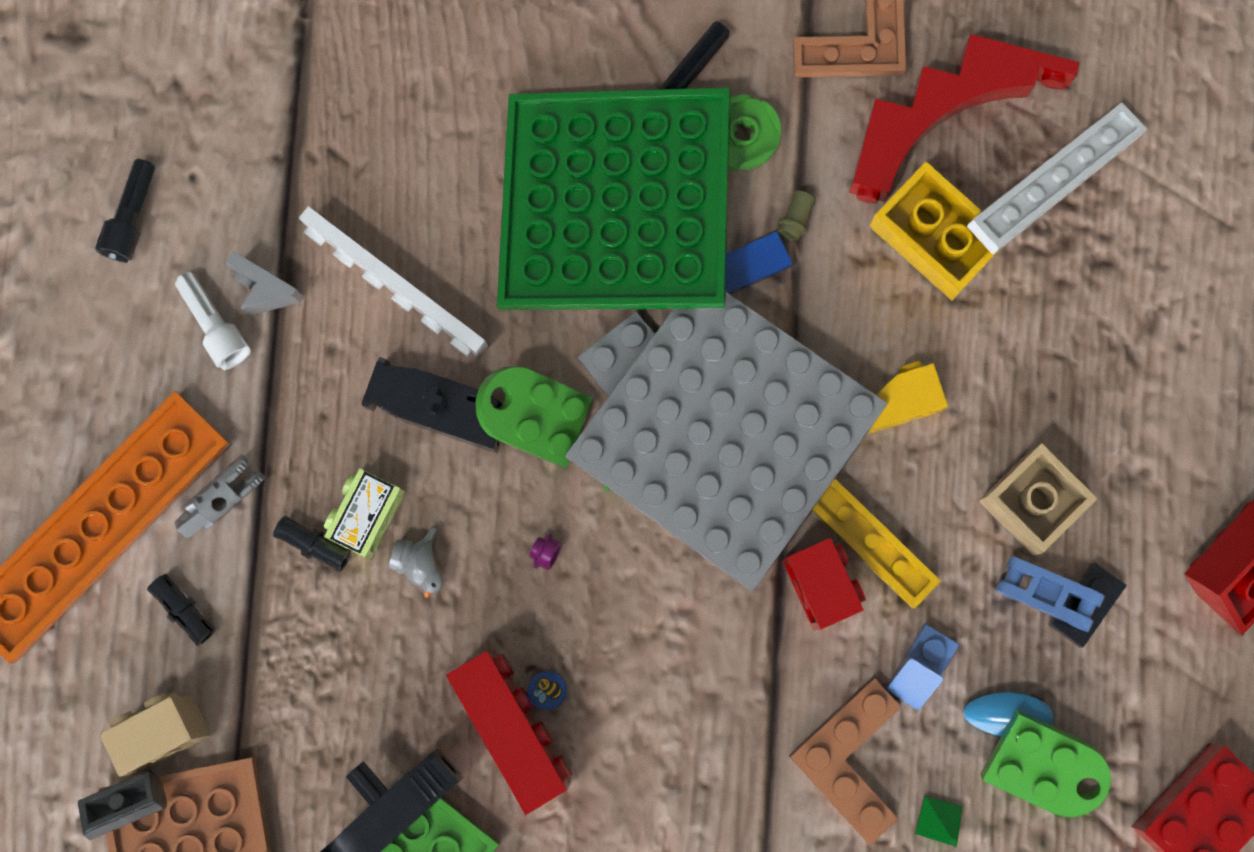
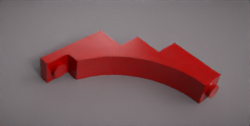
M970 34L963 48L957 75L923 66L916 82L910 107L875 99L849 193L857 195L856 198L866 203L876 204L878 201L885 202L890 193L895 175L907 155L936 126L950 117L980 104L1007 98H1025L1035 86L1036 80L1041 81V84L1047 88H1068L1077 75L1080 62Z

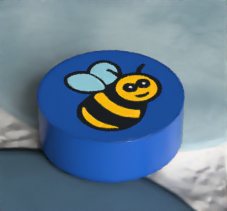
M551 671L538 673L531 679L528 685V697L532 704L541 710L557 708L563 703L567 694V687L563 678Z

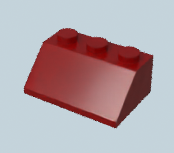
M1254 499L1243 507L1239 516L1217 535L1211 546L1200 557H1197L1184 573L1195 593L1242 636L1254 624Z

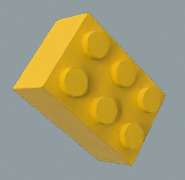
M926 161L874 215L869 225L873 231L951 301L1000 251L998 250L995 254H992L967 227L982 211Z

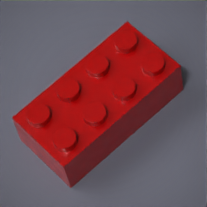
M485 651L446 674V677L526 816L566 792L571 785L568 779L571 778L573 773L562 755L555 757L549 747V744L553 742V738L543 721L536 724L529 710L534 705L523 687L516 689L509 676L515 674L506 656L500 653L497 655L495 651Z

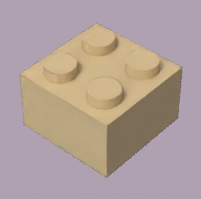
M1041 443L1020 459L979 502L1034 556L1044 553L1098 498Z
M177 692L169 695L162 693L144 703L146 710H140L135 713L129 711L108 722L111 728L100 733L99 736L119 777L144 772L212 736L192 695L179 696Z

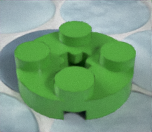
M749 95L731 97L729 170L746 171L756 169L766 164L776 153L779 146L781 123L776 111L769 103L750 98ZM742 124L745 129H753L754 132L750 134V140L744 141L734 136L738 132V125Z

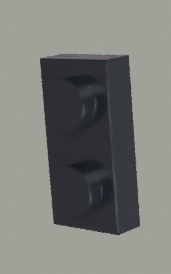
M1091 563L1078 581L1079 584L1105 596L1101 606L1094 609L1090 618L1093 620V624L1089 632L1080 630L1055 617L1048 624L1079 648L1085 646L1127 586L1097 563ZM1071 595L1066 608L1076 612L1081 600Z

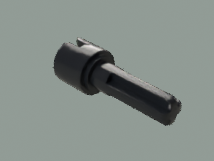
M143 159L134 160L115 216L104 221L94 249L100 255L124 263L132 260L140 237V232L135 225L155 171V166L151 162Z

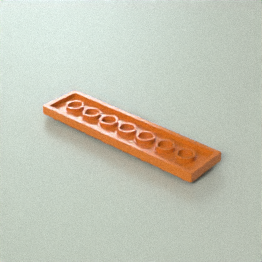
M174 391L0 566V655L9 664L16 663L231 445L178 392Z

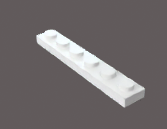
M1121 102L976 216L967 227L992 254H995L1141 137L1147 128Z
M309 206L300 215L299 219L307 227L304 233L320 246L327 242L336 249L333 256L349 268L356 264L364 270L362 278L378 290L385 286L393 292L394 295L391 297V300L402 309L409 312L414 308L422 314L423 318L420 321L431 331L438 335L443 330L453 339L450 344L464 356L468 357L472 352L478 358H481L489 346L482 337Z

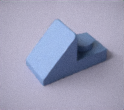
M923 624L885 690L919 711L943 681L944 677L941 674L959 644L927 624Z

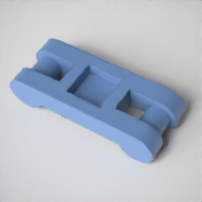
M1010 557L1006 565L1009 570L1004 581L999 580L995 589L997 593L1060 619L1080 630L1089 632L1093 624V620L1090 618L1095 607L1101 606L1105 597L1103 594L1020 558ZM1023 576L1032 578L1027 591L1018 587ZM1071 595L1081 600L1076 612L1066 608Z

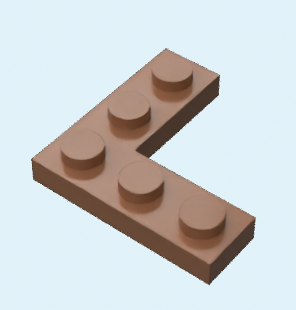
M865 0L866 36L794 37V78L904 76L906 72L904 0Z
M872 678L789 756L869 845L875 842L898 820L894 813L845 761L901 708L875 678Z

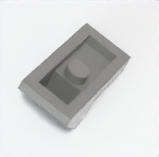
M235 251L232 252L225 263L235 272L232 276L233 279L252 289L241 306V309L248 315L301 303L304 298L297 289Z

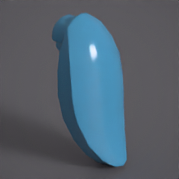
M1013 692L982 696L971 701L963 712L965 719L970 724L996 736H1002L1016 709L1051 725L1054 720L1053 712L1046 703L1037 698Z

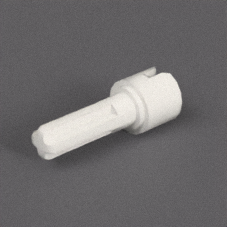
M187 272L179 275L175 286L204 331L203 346L216 367L227 370L242 363L250 355L251 350L234 324L224 322L194 273Z

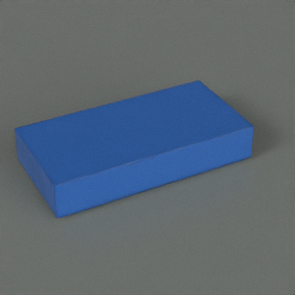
M777 231L727 253V293L730 295L792 267L793 263Z

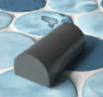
M151 769L78 800L82 833L89 840L98 838L167 807L164 788L157 775Z

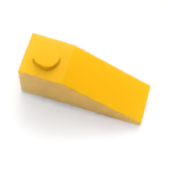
M917 361L899 368L901 373L897 374L876 394V396L888 404L866 435L942 412L948 407L934 363L923 366L921 361Z

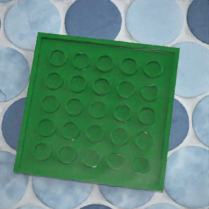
M730 88L509 94L497 307L499 310L725 308Z

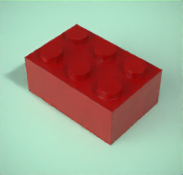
M1209 743L1131 828L1156 852H1239L1254 836V773L1226 746Z

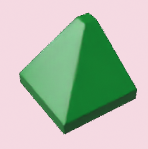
M924 796L914 834L957 847L962 806Z

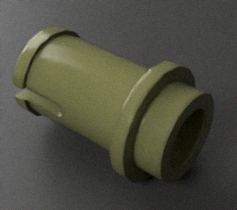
M794 191L784 218L779 219L777 224L779 226L778 233L782 237L798 241L800 236L805 235L806 229L804 226L813 205L816 203V198L804 191Z

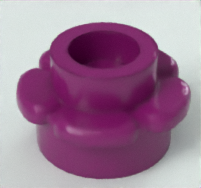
M548 534L545 539L538 537L531 548L529 557L534 559L533 567L536 569L542 567L550 570L560 553L562 543L554 540L552 534Z

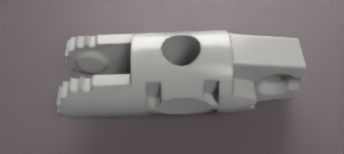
M240 455L184 505L186 511L175 521V526L185 538L188 539L203 526L206 529L210 528L220 517H223L237 502H240L265 479V476L257 470L248 475L236 487L232 485L231 482L249 464V460L244 455Z

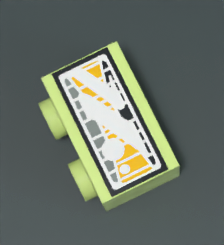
M359 468L357 474H351L343 486L342 494L345 497L339 509L333 508L328 515L324 528L327 529L324 537L365 558L372 559L406 492Z

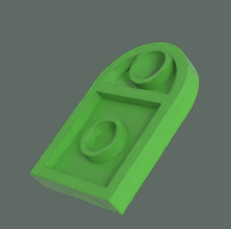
M507 366L493 371L482 382L476 397V414L481 427L492 438L554 465L567 468L569 460L565 455L578 439L593 398L528 368ZM500 387L504 391L505 400L503 405L496 409L491 404V394L496 388Z
M1016 709L980 773L982 781L1063 817H1078L1092 812L1105 800L1111 785L1110 769L1103 755L1095 746L1019 709ZM1093 778L1097 780V786L1090 793H1081L1077 791V785L1081 780Z

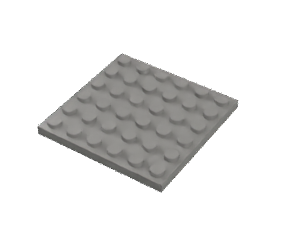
M726 292L725 308L672 310L565 457L753 592L888 403Z

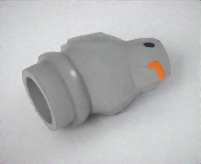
M434 526L417 543H413L410 539H406V541L396 539L388 567L389 569L397 570V574H406L410 583L419 586L423 590L425 598L438 593L443 585L442 576L437 569L432 547L433 540L438 531V528Z

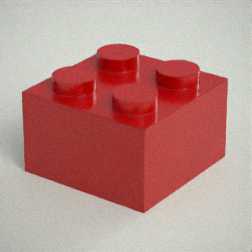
M829 538L782 560L813 631L822 630L864 611L861 602L866 601L864 592L857 579L850 580L846 572L845 566L849 565V560L840 543L834 545L832 539Z

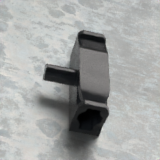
M378 358L363 397V407L374 411L378 405L380 409L385 410L395 419L398 418L410 425L496 454L500 447V441L489 436L478 421L476 414L478 389L417 368L391 366L387 359ZM491 396V404L494 408L497 409L503 405L498 399Z
M436 749L388 790L364 761L350 771L346 778L370 807L320 852H382L464 779L444 753Z

